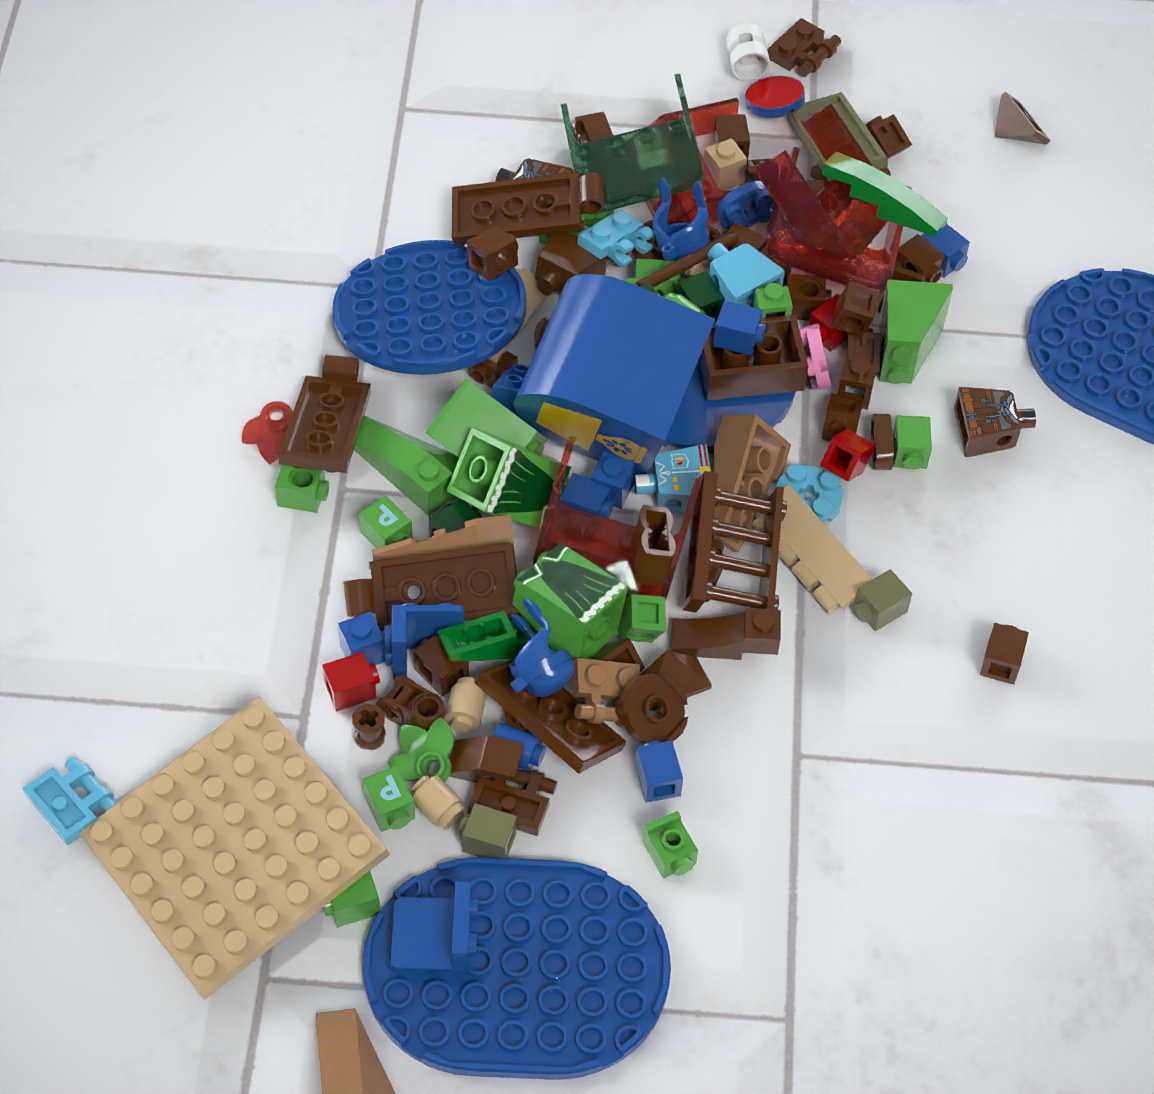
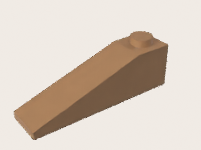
M756 414L723 415L714 444V473H718L717 487H721V491L767 500L769 497L767 492L772 483H777L783 475L791 444ZM718 504L715 507L714 517L718 518V522L752 529L756 512ZM715 536L718 541L733 552H739L744 544V541Z
M511 515L476 518L464 522L465 528L447 533L446 529L443 528L433 531L434 536L426 540L418 541L417 539L409 538L372 549L373 561L505 543L514 544Z
M356 1009L316 1013L322 1094H396Z

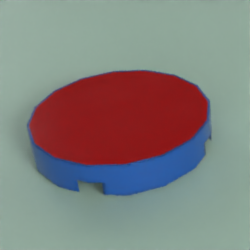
M770 76L759 79L746 90V107L748 110L752 109V113L759 117H783L787 115V111L794 108L795 112L805 103V87L801 81L788 76Z

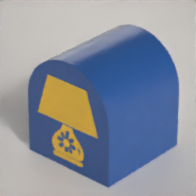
M596 274L573 276L567 280L515 398L514 408L524 422L541 435L561 446L596 461H599L604 451L635 462V475L647 474L666 440L715 319L617 278Z

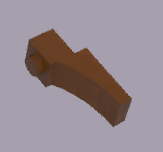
M745 608V612L722 617L701 619L673 618L671 651L694 657L741 660L742 653L778 655L781 640V610Z

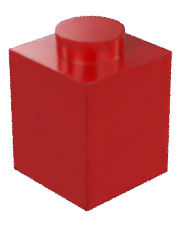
M838 293L811 312L809 325L819 324L823 347L829 352L845 342L848 334L831 327L837 300L840 297Z
M846 429L832 437L820 466L849 482L863 474L876 444Z
M363 651L322 664L324 683L336 712L377 699L375 684L380 683L379 673L374 662L368 664Z

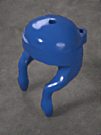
M662 177L659 179L658 185L663 196V202L656 211L653 220L655 241L659 250L662 251L663 258L665 260H674L675 262L709 243V230L706 227L708 210L703 197L704 189L698 181L694 184L693 195L698 206L696 218L692 223L684 222L668 225L667 216L672 203L671 188Z
M525 598L522 600L524 605L542 629L535 635L529 622L517 614H511L512 620L526 635L529 642L509 664L511 673L515 678L510 685L517 694L522 690H527L536 697H547L559 691L572 678L575 672L574 659L566 649L555 652L549 648L550 623L543 616L537 604Z

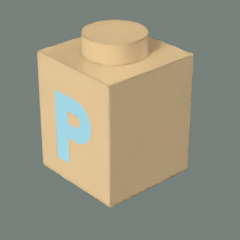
M730 138L705 148L702 174L716 193L719 194L744 184L747 158L734 140Z

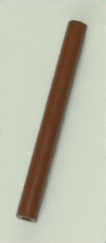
M732 231L637 281L635 285L640 287L648 282L652 287H655L708 259V252L715 244L722 243L726 248H729L739 242V237Z

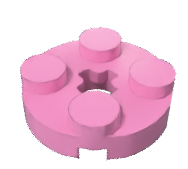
M816 323L799 328L809 366L808 375L812 390L831 388L832 385L819 324Z

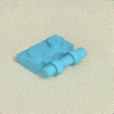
M75 756L66 761L65 767L69 773L63 777L53 767L23 788L25 796L67 846L80 838L81 835L79 833L97 819L92 812L102 809L105 813L116 804L113 800L114 794L107 786H101L94 778L95 772L89 765L82 764ZM83 787L89 795L81 799L74 789Z

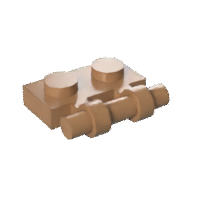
M585 658L574 659L575 672L571 678L572 696L585 698V704L576 705L575 717L586 719L588 723L593 724L610 721L615 722L617 726H624L616 713V705L621 700L622 692L627 684L640 676V665ZM601 699L613 700V707H605Z

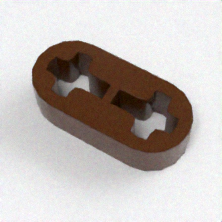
M873 413L871 418V442L876 444L872 452L874 470H892L894 446L891 415Z

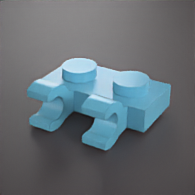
M619 209L579 233L577 245L600 260L608 256L617 265L624 267L632 262V258L626 255L629 251L635 248L638 252L645 254L653 249V245L648 243L647 240L654 237L655 234L650 227H644V223Z

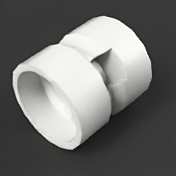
M747 23L735 26L729 31L726 36V45L734 75L738 79L745 81L756 80L764 76L770 69V59L762 29L755 24Z

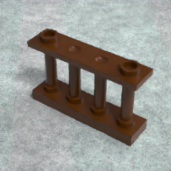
M704 471L696 482L694 489L683 611L696 613L704 602H708L710 599L751 608L778 610L780 599L779 595H775L780 530L781 521L784 520L787 511V501L783 500L784 487L777 486L767 500L721 491V487H717L718 473ZM719 504L765 514L764 531L718 522V518H714L715 507ZM715 536L763 545L761 563L715 554V550L711 549L712 539ZM714 567L760 577L759 595L713 586L712 582L708 581L709 570Z

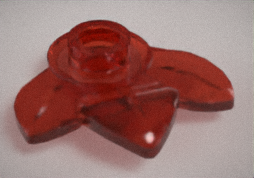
M281 401L270 402L263 407L260 416L249 420L243 427L242 443L247 445L257 444L260 455L270 465L279 458V451L293 414L290 406ZM279 412L283 416L280 420H272L271 415Z

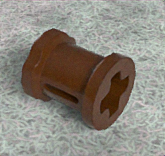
M364 704L359 706L352 715V725L355 729L354 741L361 749L375 750L385 742V715L378 706Z

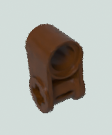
M404 675L396 676L392 689L385 697L379 698L376 702V706L382 709L385 718L401 725H413L428 731L433 722L439 717L445 720V707L442 698ZM426 714H435L431 717L424 716Z

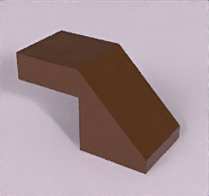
M490 735L454 741V747L450 755L452 771L449 777L478 783L479 778L485 775L516 782L525 749L524 743Z

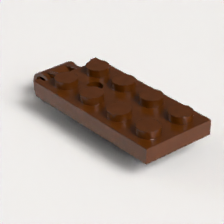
M579 172L454 186L452 187L451 234L453 244H467L466 241L495 225L512 234L515 238L585 230L584 221L581 220V214H598L605 208L604 179L595 173H588L582 176ZM545 204L552 205L550 208L541 209Z
M326 354L323 362L322 377L305 376L279 451V465L325 470L331 473H347L371 395L370 383L357 382L359 374L358 358Z
M513 543L370 561L369 569H371L372 579H356L343 582L347 617H356L371 611L373 615L376 614V622L381 632L385 631V625H392V605H403L406 603L418 605L451 603L464 607V621L474 620L500 611H505L507 616L521 614L513 605L515 593L513 584L517 577ZM412 585H416L420 589V594L415 599H411L408 596V589Z

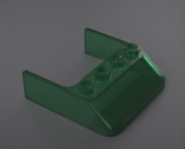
M680 73L674 76L683 114L678 119L579 144L577 143L567 103L561 104L574 172H579L582 176L588 173H595L604 179L605 208L602 212L663 197L658 185V181L662 177L670 185L671 195L694 189V184L698 181L700 184L703 183L705 173Z

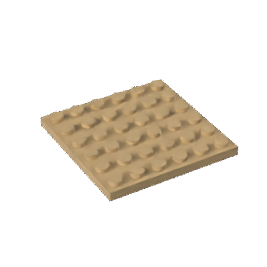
M260 696L79 833L204 1000L390 855L383 843Z

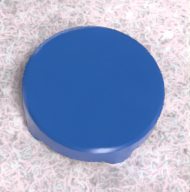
M765 181L746 183L734 189L722 199L716 209V217L720 225L726 230H729L735 222L747 228L759 222H769L776 215L774 210L777 201L776 193L772 186Z

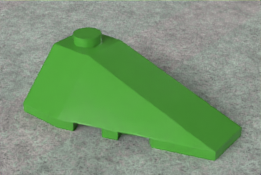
M364 415L354 447L356 453L428 516L455 497V495L446 490L459 460L456 455Z

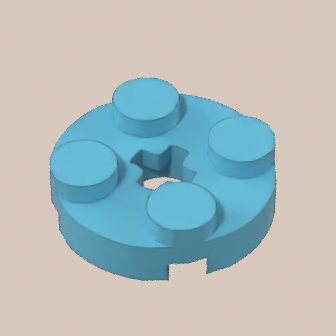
M792 464L788 467L787 472L779 478L776 487H786L789 484L822 522L830 518L831 522L839 514L843 499V490L840 486L839 476L820 467ZM809 492L816 497H812L811 501L804 500L802 493Z

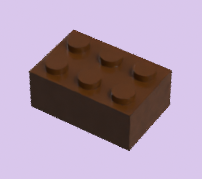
M796 315L762 318L761 324L766 325L762 344H755L752 356L713 346L716 323H714L698 360L707 400L804 391L809 366Z

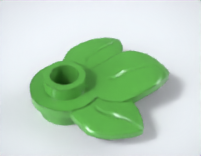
M439 717L433 722L428 731L413 725H402L399 740L402 753L388 761L389 767L398 766L405 781L420 780L426 775L429 778L438 775L445 782L452 771L449 755L455 743L449 724ZM438 762L440 765L439 771L436 774H430V765Z

